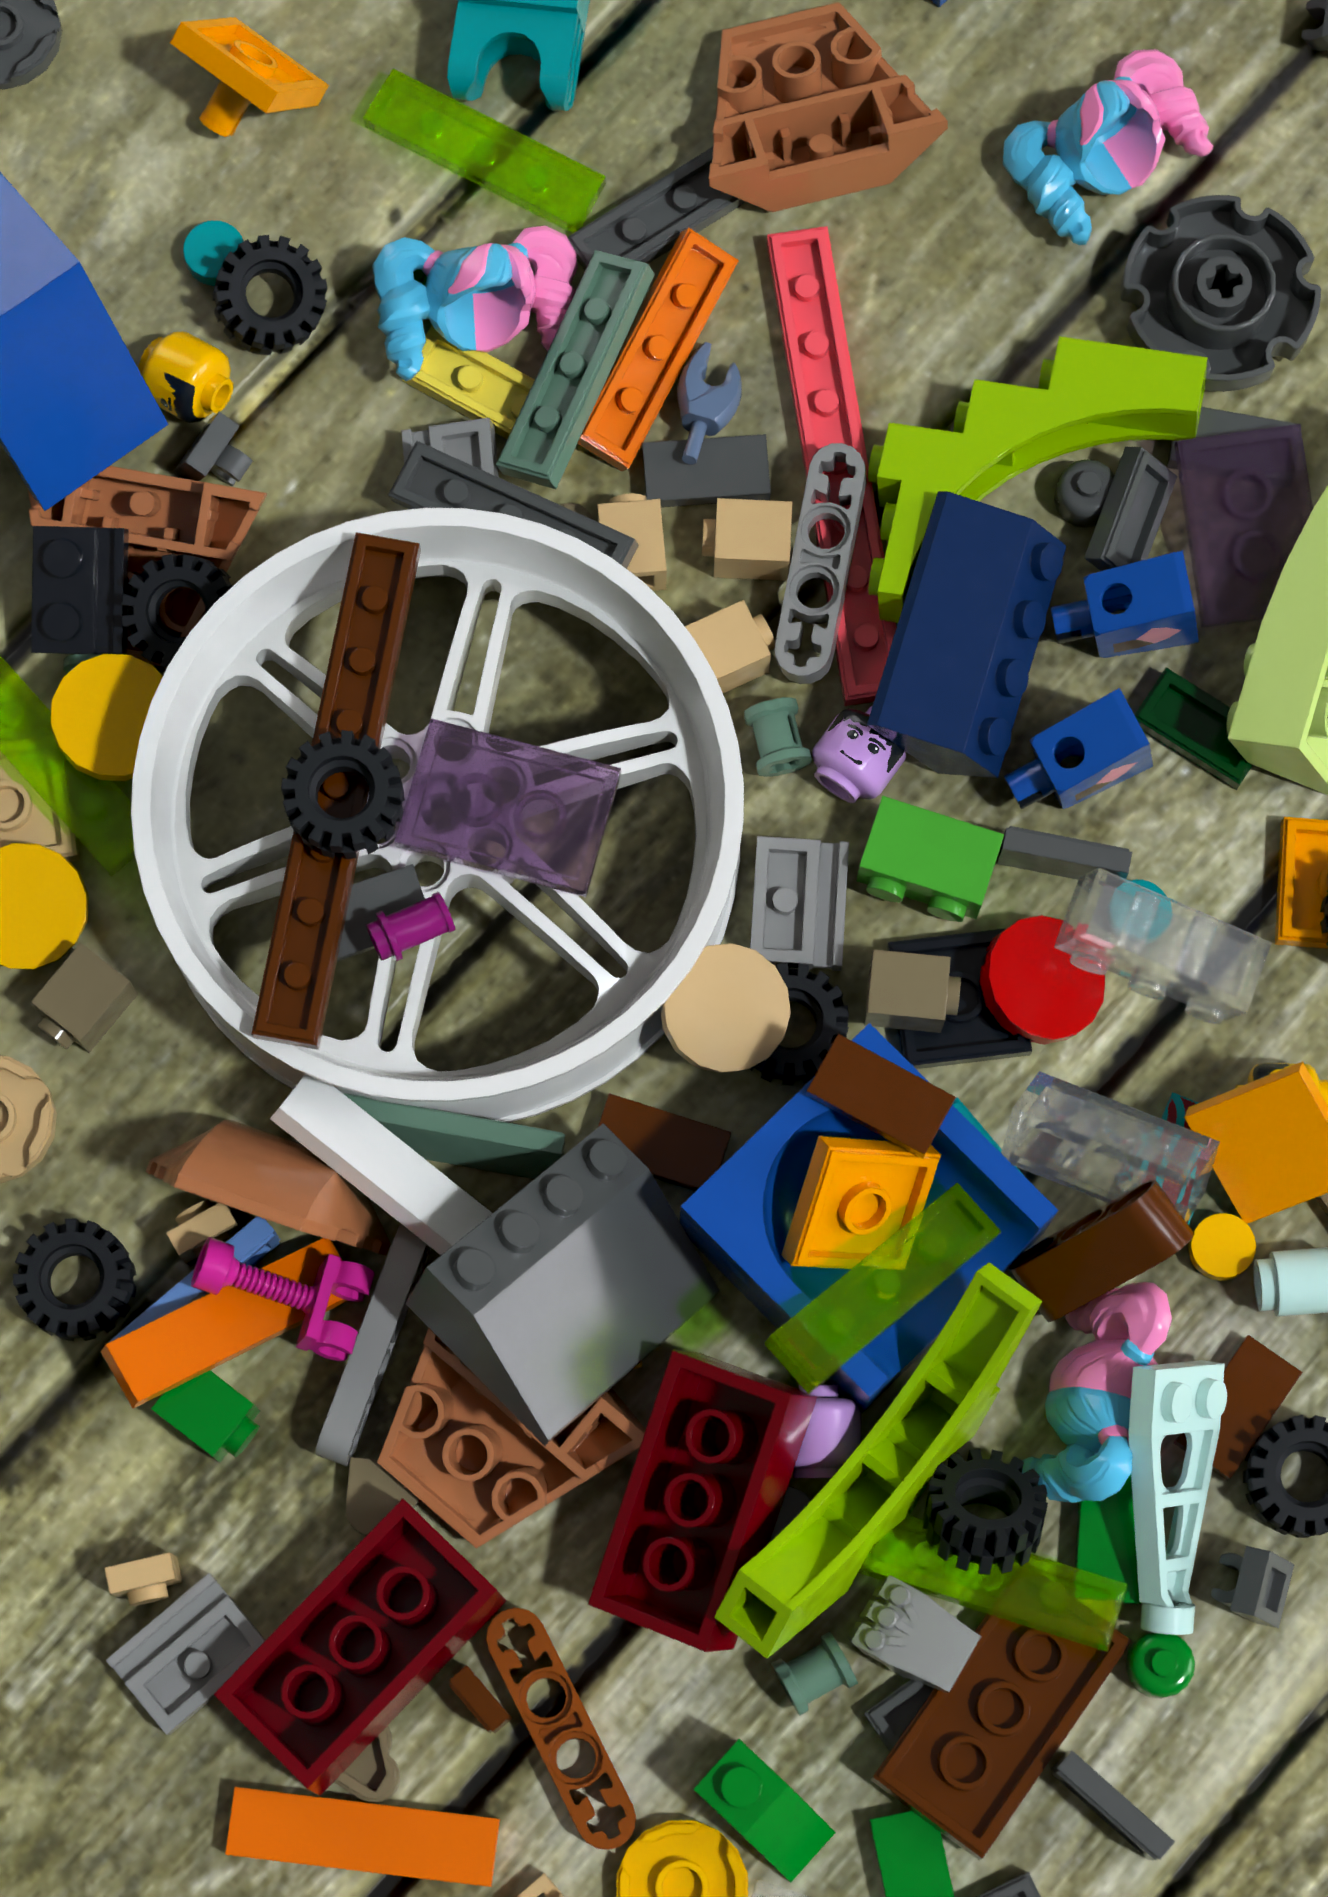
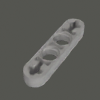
M832 443L822 447L813 456L809 465L775 641V657L782 674L790 681L798 684H811L822 679L829 672L833 662L867 484L866 468L861 454L852 446L843 443ZM836 462L846 463L848 474L854 476L853 478H843L841 481L838 495L840 505L829 502L830 483L828 476L822 474L823 471H833ZM816 499H819L822 502H824L814 504ZM850 505V508L845 509L842 506ZM823 519L838 521L845 530L842 541L837 546L829 549L816 547L809 539V532L812 526ZM812 578L826 580L833 588L831 600L820 608L806 607L798 600L800 586ZM794 617L803 622L814 624L811 636L812 645L815 652L821 653L819 657H809L804 667L796 666L794 655L788 653L789 649H799L804 632L802 622L792 623ZM828 623L827 628L825 629L820 627L819 625H816Z
M401 1223L358 1332L353 1353L349 1356L328 1411L315 1451V1455L344 1466L349 1464L350 1457L353 1456L407 1315L409 1307L405 1303L422 1275L431 1250L430 1246Z

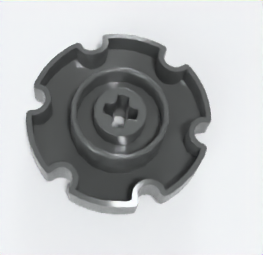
M1202 196L1172 206L1166 221L1168 229L1159 230L1152 226H1146L1140 233L1129 253L1122 276L1120 299L1124 302H1130L1138 308L1137 311L1131 313L1126 327L1132 342L1138 348L1208 357L1205 390L1236 391L1250 388L1269 380L1275 367L1272 357L1281 356L1290 361L1294 360L1304 347L1318 315L1321 288L1319 285L1311 284L1303 278V275L1309 273L1314 261V255L1300 232L1278 212L1271 208H1265L1260 215H1248L1241 208V199L1236 196Z

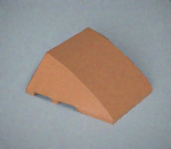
M840 2L722 30L717 83V111L713 127V155L709 171V185L716 190L770 212H776L887 185L896 179L948 129V120L937 108L931 111L915 93V84L906 74L899 76L882 57L881 47Z
M115 466L107 467L46 511L42 509L28 490L31 509H29L31 526L129 529L128 582L134 574L140 575L144 571L143 565L151 560H161L162 556L169 554H185L204 558L213 562L217 568L224 569L227 572L268 494ZM128 584V595L132 588L130 584ZM179 587L170 591L163 598L159 614L164 628L169 633L177 637H186L206 611L204 602L196 591L188 587ZM127 628V637H129L131 633L129 628ZM127 638V655H131L154 666L161 665L157 662H150L141 656L143 652L138 647H133Z
M224 1120L198 1137L150 1159L146 1169L147 1173L162 1179L175 1188L305 1233L333 1241L337 1240L387 1256L391 1245L370 1199L306 1147L233 1120Z
M428 1328L423 1341L425 1345L410 1384L405 1388L377 1463L470 1544L478 1548L640 1448L646 1429L616 1392L610 1388L544 1446L441 1339Z

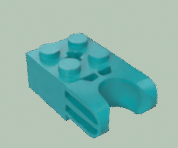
M458 0L447 71V79L453 99L473 101L480 98L491 68L502 58L509 55L522 54L532 57L541 64L539 80L540 88L545 95L546 106L550 110H570L573 107L590 0Z

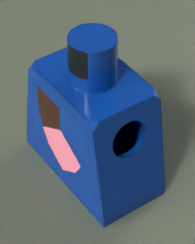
M1183 550L1089 574L1083 577L1087 594L1086 600L1051 607L1058 644L1095 636L1099 657L1103 658L1199 643L1195 608ZM1118 610H1125L1120 614H1111Z
M1118 688L1031 738L1029 741L1036 759L1004 775V778L1020 809L1052 793L1055 794L1062 809H1065L1153 767L1150 743L1121 689ZM1069 756H1078L1083 759L1074 768L1068 769L1059 765L1063 759Z

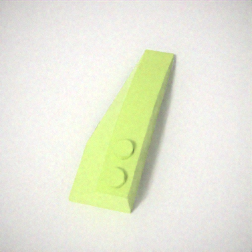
M1328 486L1314 506L1283 567L1261 622L1256 643H1252L1246 651L1244 658V684L1239 701H1235L1231 705L1227 716L1228 740L1248 763L1328 795Z

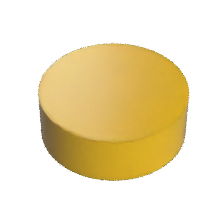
M1227 1213L1214 1214L1202 1220L1193 1230L1194 1236L1188 1244L1189 1256L1194 1267L1202 1275L1219 1281L1230 1280L1242 1274L1252 1263L1256 1252V1241L1251 1228L1239 1217Z

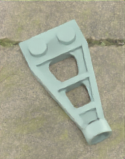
M1199 1360L1133 1367L1128 1435L1129 1449L1132 1452L1131 1481L1139 1602L1142 1603L1140 1628L1149 1632L1186 1635L1192 1634L1194 1631L1195 1605L1192 1603L1188 1591L1220 1432L1221 1415L1227 1403V1389L1223 1382L1225 1363ZM1185 1433L1187 1448L1181 1477L1176 1486L1165 1487L1161 1475L1160 1449L1162 1441L1166 1435ZM1175 1506L1166 1550L1163 1508Z

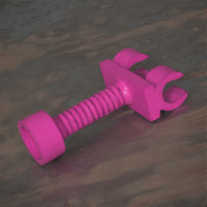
M211 1237L206 1239L193 1272L191 1287L218 1295L223 1287L233 1285L234 1288L240 1287V1290L246 1288V1292L252 1291L254 1295L258 1293L260 1297L264 1295V1298H270L272 1301L277 1300L278 1303L283 1301V1305L289 1304V1307L295 1306V1309L298 1310L301 1308L305 1312L296 1348L305 1351L310 1349L319 1356L335 1361H346L348 1354L352 1355L358 1332L349 1325L323 1320L331 1293L345 1300L363 1302L364 1295H369L375 1274L373 1270L356 1262L341 1261L340 1257L329 1254L319 1265L313 1286L308 1287L307 1284L302 1285L301 1282L295 1283V1280L289 1282V1278L283 1279L281 1275L277 1277L275 1273L271 1275V1272H265L263 1269L258 1271L257 1267L252 1269V1265L246 1266V1263L243 1262L240 1264L234 1256V1245Z

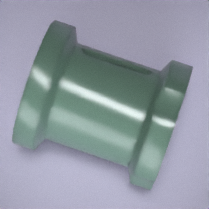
M782 697L763 701L744 711L745 723L753 728L760 759L755 764L759 776L770 777L788 774L806 767L813 761L811 751L802 746L795 719L799 709L795 698Z
M830 1631L820 1636L821 1644L787 1663L782 1659L771 1663L784 1691L799 1716L809 1711L808 1703L841 1685L851 1688L858 1684L844 1653Z

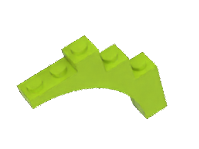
M1059 336L1055 359H1043L1038 388L974 379L969 403L961 401L958 403L953 432L889 422L884 446L873 445L868 469V481L877 483L879 507H884L881 540L888 541L885 558H874L869 578L868 593L869 595L878 596L879 619L897 623L899 621L938 491H948L980 502L985 496L1011 478L1040 463L1069 452L1096 445L1129 440L1195 442L1205 392L1208 357Z
M990 1262L980 1268L975 1273L964 1295L931 1348L885 1413L810 1503L778 1536L739 1569L714 1618L768 1659L847 1593L872 1546L912 1513L937 1466L975 1436L1000 1391L996 1384L1039 1309L1042 1300Z

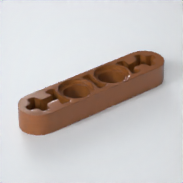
M511 1608L504 1610L493 1618L488 1627L486 1641L489 1652L580 1835L586 1843L597 1849L610 1850L620 1847L630 1839L635 1829L636 1814L633 1804L544 1625L535 1614L526 1609ZM512 1620H515L520 1628H525L529 1625L533 1627L535 1636L531 1637L527 1644L534 1660H539L544 1653H547L553 1664L551 1667H543L531 1671L518 1684L515 1683L511 1675V1670L524 1668L517 1653L513 1649L502 1652L498 1645V1641L506 1636L503 1625ZM553 1679L564 1688L566 1695L565 1705L556 1716L541 1718L533 1714L529 1709L527 1694L530 1687L538 1680ZM571 1739H583L590 1743L596 1755L595 1766L592 1771L585 1777L578 1779L569 1778L564 1775L557 1764V1752L561 1745ZM604 1773L608 1774L613 1784L611 1788L599 1790L605 1803L610 1808L621 1805L626 1817L618 1822L620 1834L611 1839L608 1838L604 1831L592 1833L589 1830L587 1822L595 1816V1810L588 1796L580 1804L576 1805L570 1794L571 1790L591 1786Z

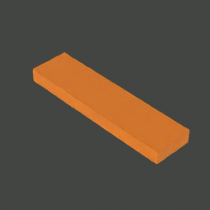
M691 228L681 231L630 327L580 436L579 445L620 471L630 468L739 260Z
M322 1238L260 1269H263L265 1272H271V1275L275 1273L277 1277L281 1275L283 1279L289 1278V1282L295 1280V1283L301 1282L302 1285L307 1284L309 1287L313 1286L318 1267L329 1254L340 1258L341 1256L331 1240ZM233 1285L225 1286L218 1295L209 1293L107 1343L101 1350V1353L131 1407L134 1409L301 1325L305 1312L301 1308L299 1310L295 1309V1306L289 1307V1304L283 1305V1301L278 1303L277 1300L272 1301L270 1298H264V1295L260 1297L258 1293L254 1295L252 1291L246 1292V1288L240 1290V1287L234 1288ZM331 1293L325 1312L349 1300L339 1298Z
M234 1787L225 1855L492 1887L500 1819Z

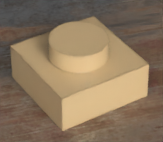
M205 1200L180 1213L175 1218L178 1226L167 1232V1235L178 1255L187 1264L199 1257L208 1237L226 1242L239 1232L241 1228L227 1205L218 1203L212 1206L209 1200Z
M170 1552L105 1567L109 1593L118 1598L128 1596L130 1606L166 1599L169 1597L167 1586L183 1583L178 1557Z

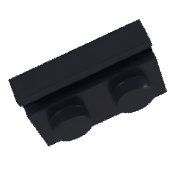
M33 526L31 653L127 655V627H123L121 616H126L127 605H121L123 594H128L129 529Z

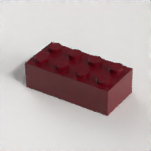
M672 1350L588 1605L704 1652L733 1650L738 1636L714 1618L739 1569L770 1542L818 1396L702 1353Z
M402 1498L231 1675L214 1695L308 1790L321 1796L507 1600Z

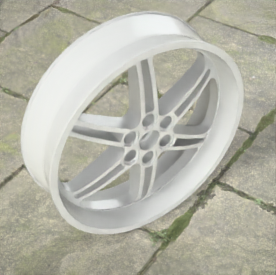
M418 508L385 512L355 519L310 535L276 553L253 569L212 605L189 632L169 663L151 700L139 738L133 771L131 820L134 852L140 879L157 928L196 999L215 1025L246 1057L274 1079L291 1089L296 1086L304 1074H307L333 1085L340 1092L509 1123L533 1117L572 1102L605 1084L638 1060L665 1034L661 1021L662 1005L691 971L706 946L721 944L725 935L735 899L740 865V844L744 816V782L739 744L730 710L711 666L695 639L671 608L642 580L613 558L578 538L541 523L503 513L467 508ZM356 532L420 543L421 552L415 579L435 576L453 577L465 583L467 595L429 724L424 730L410 735L399 733L387 723L385 724L380 749L385 747L391 754L392 759L403 760L410 766L407 775L401 779L405 801L402 802L404 813L401 823L395 822V833L388 842L377 844L378 850L369 855L366 849L359 851L355 873L371 868H380L390 872L411 864L415 867L424 861L437 863L444 869V873L437 883L431 886H421L425 899L439 892L449 909L451 899L457 892L465 888H477L484 891L592 982L598 990V997L594 1007L574 1025L545 1043L520 1054L483 1066L439 1072L427 1068L417 1061L415 1056V1039L442 935L421 943L419 946L396 1047L389 1052L381 1050L380 1047L396 968V961L393 956L383 961L378 958L368 1023L365 1030L358 1037L349 1040H338L322 1035L319 1050L253 1038L251 1033L259 996L236 976L220 957L214 946V926L222 916L234 909L280 896L286 867L214 893H206V889L223 879L288 856L294 830L290 826L216 858L207 859L197 854L191 838L190 797L202 738L220 699L238 686H249L263 692L313 738L318 715L263 669L261 665L269 660L276 662L317 696L322 697L326 675L291 650L289 644L294 633L310 619L342 601ZM497 591L500 593V598L489 640L474 714L470 715L453 711L484 597L488 592ZM540 602L560 608L597 628L641 664L666 695L669 709L660 718L650 722L583 735L508 755L498 754L486 744L512 615L516 608L526 603ZM450 740H462L472 747L469 756L457 763L446 762L437 753L440 747ZM671 742L675 745L672 749L611 764L539 787H535L533 776L652 744ZM663 774H671L678 777L686 785L691 796L696 837L693 868L687 896L669 941L660 949L646 953L637 951L623 942L560 877L516 836V832L525 820ZM499 781L511 782L520 790L516 799L505 805L491 803L486 799L485 793L492 784ZM439 810H447L449 818L454 817L451 819V828L437 831L436 824L432 825L434 824L433 813ZM494 842L502 846L506 851L502 861L490 867L474 863L471 859V854L481 843ZM520 872H523L599 943L626 970L627 974L622 978L612 976L564 931L515 890L510 884Z

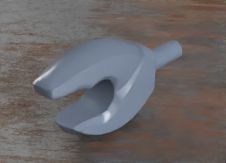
M704 342L690 357L683 368L677 388L682 425L687 431H690L682 455V461L690 465L697 462L704 436H715L730 422L737 411L742 396L741 376L734 362L728 369L724 383L718 386H711L704 382L712 345L708 342Z

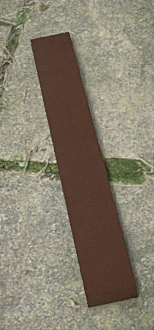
M356 532L311 746L320 743L318 736L320 734L330 731L331 738H341V730L353 731L356 739L362 740L364 734L375 739L376 746L379 749L381 748L421 552L420 543ZM339 772L329 776L322 783L318 791L319 806L328 815L336 818H348L358 814L365 807L369 798L367 783L360 776L350 772ZM293 831L251 1033L253 1038L319 1050L359 851H356L357 858L345 859L344 853L336 852L334 858L322 855L321 849L317 847L311 850L303 843L301 836Z

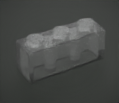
M1097 868L1079 877L1054 948L1070 954V963L1079 969L1098 975H1105L1108 970L1129 979L1127 987L1142 996L1162 1000L1166 995L1187 1004L1185 1012L1188 1015L1207 1023L1221 1024L1222 1020L1226 1021L1248 1012L1272 942L1106 870Z
M1039 1071L1012 1109L1001 1154L1018 1168L1106 1203L1113 1201L1149 1180L1155 1179L1187 1223L1205 1194L1220 1141Z

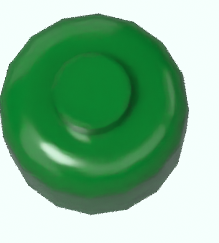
M1154 1632L1145 1634L1133 1643L1127 1654L1126 1670L1129 1680L1139 1692L1148 1697L1162 1699L1177 1695L1188 1687L1194 1676L1195 1660L1192 1649L1178 1635Z

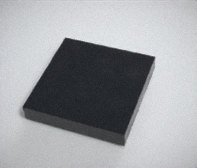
M1006 928L888 942L887 951L951 957L949 976L961 977L957 1016L946 1015L941 1033L898 1029L902 1056L916 1069L1031 1055L1032 1045L1029 1042L1031 1039L1025 1038L1019 1033L1013 1035L1000 1026L986 1006L980 985L981 966L985 964L986 955L989 951L987 948L992 939Z

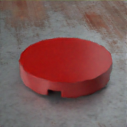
M1040 915L1020 919L992 939L987 948L989 951L986 955L985 964L981 966L980 985L986 1006L1001 1027L1013 1035L1019 1033L1025 1038L1033 1039L1029 1042L1045 1045L1067 1040L1093 1022L1104 1001L1105 975L1099 954L1084 933L1064 920Z

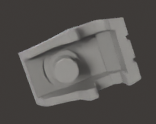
M890 1575L888 1578H881L872 1593V1596L875 1597L874 1600H868L859 1616L862 1618V1621H856L847 1638L865 1655H869L884 1664L899 1676L916 1680L939 1691L949 1693L981 1636L919 1590Z

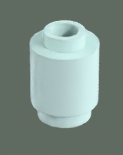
M1328 1247L1272 1251L1269 1254V1258L1254 1260V1290L1259 1311L1274 1310L1277 1317L1328 1313Z

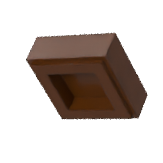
M468 1665L449 1680L451 1682L449 1685L489 1733L498 1732L512 1719Z

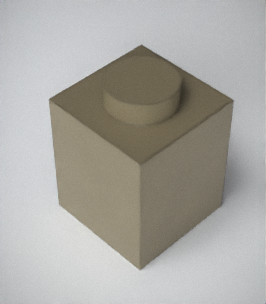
M80 942L33 998L31 1003L39 1014L44 1017L37 1026L47 1036L66 1050L75 1042L90 1053L132 1003L138 993L127 978Z
M873 949L869 967L864 1025L867 1026L870 1023L875 1027L941 1033L946 1015L957 1016L961 977L949 976L951 957Z

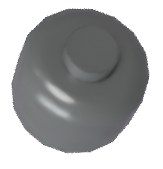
M1085 459L1072 463L1064 469L1056 485L1054 501L1058 513L1065 521L1074 526L1084 528L1096 526L1115 476L1108 466L1095 460Z

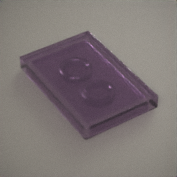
M1300 424L1179 440L1174 444L1201 628L1263 620L1283 567L1313 510Z
M431 718L406 800L401 823L396 834L395 845L398 848L587 897L619 784L621 768Z

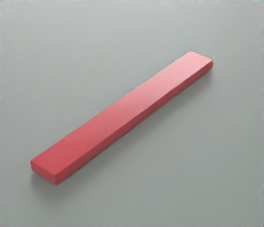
M828 227L768 234L766 243L806 481L813 456L822 447L832 443H843L852 446L861 454L865 463L867 484L835 653L844 706L871 703L875 700L897 627L896 622L879 619L878 596L869 595L868 593L873 560L875 557L884 559V552L872 482L868 481L869 465ZM836 462L833 471L822 472V474L828 476L830 483L829 502L840 505L838 495L841 481L843 478L854 477L848 474L847 465L844 462ZM816 499L814 504L824 502H822L819 499ZM845 505L842 507H844L845 509H849L850 505ZM823 519L814 524L817 546L819 548L829 549L837 546L842 541L845 530L838 521ZM823 580L828 603L833 595V588L831 584Z

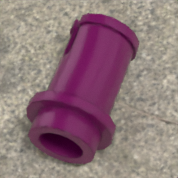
M439 892L385 916L383 911L375 914L377 920L366 924L370 939L381 961L393 956L397 962L403 959L401 952L446 932L450 933L456 930L448 907Z

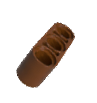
M1153 1179L1033 1245L1010 1265L1009 1270L1021 1286L1042 1300L1038 1310L1047 1322H1052L1167 1260L1188 1244L1193 1238L1194 1232L1158 1182Z

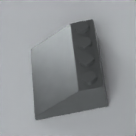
M603 1123L426 1267L405 1304L514 1416L546 1446L710 1302L720 1290L650 1170Z

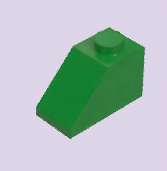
M740 1739L735 1742L693 1789L700 1798L790 1883L836 1833L780 1776Z

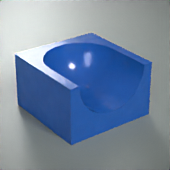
M0 172V444L33 498L46 511L169 424L80 261Z
M870 1023L851 1040L929 1082ZM812 1078L680 1206V1223L691 1242L832 1385H838V1391L846 1399H852L857 1402L863 1413L934 1343L964 1295L975 1273L988 1262L1004 1273L1019 1256L1044 1234L1058 1209L952 1105L931 1143L941 1154L904 1271L791 1266L781 1254L818 1136L889 1141L806 1096V1091L813 1080Z

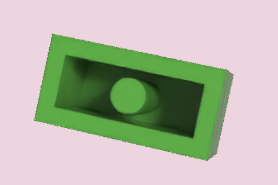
M882 796L861 859L856 881L866 884V891L869 894L886 901L902 902L903 898L907 897L928 904L927 911L945 920L962 922L964 916L977 920L1004 834Z

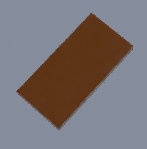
M1024 1564L1017 1569L974 1632L979 1634L981 1638L950 1692L946 1693L935 1688L870 1779L978 1860L983 1859L1132 1642V1640L1028 1564Z

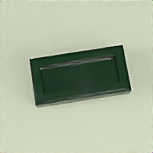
M1166 667L1135 713V717L1143 732L1235 790L1238 789L1253 764L1248 763L1228 740L1227 716L1230 707Z

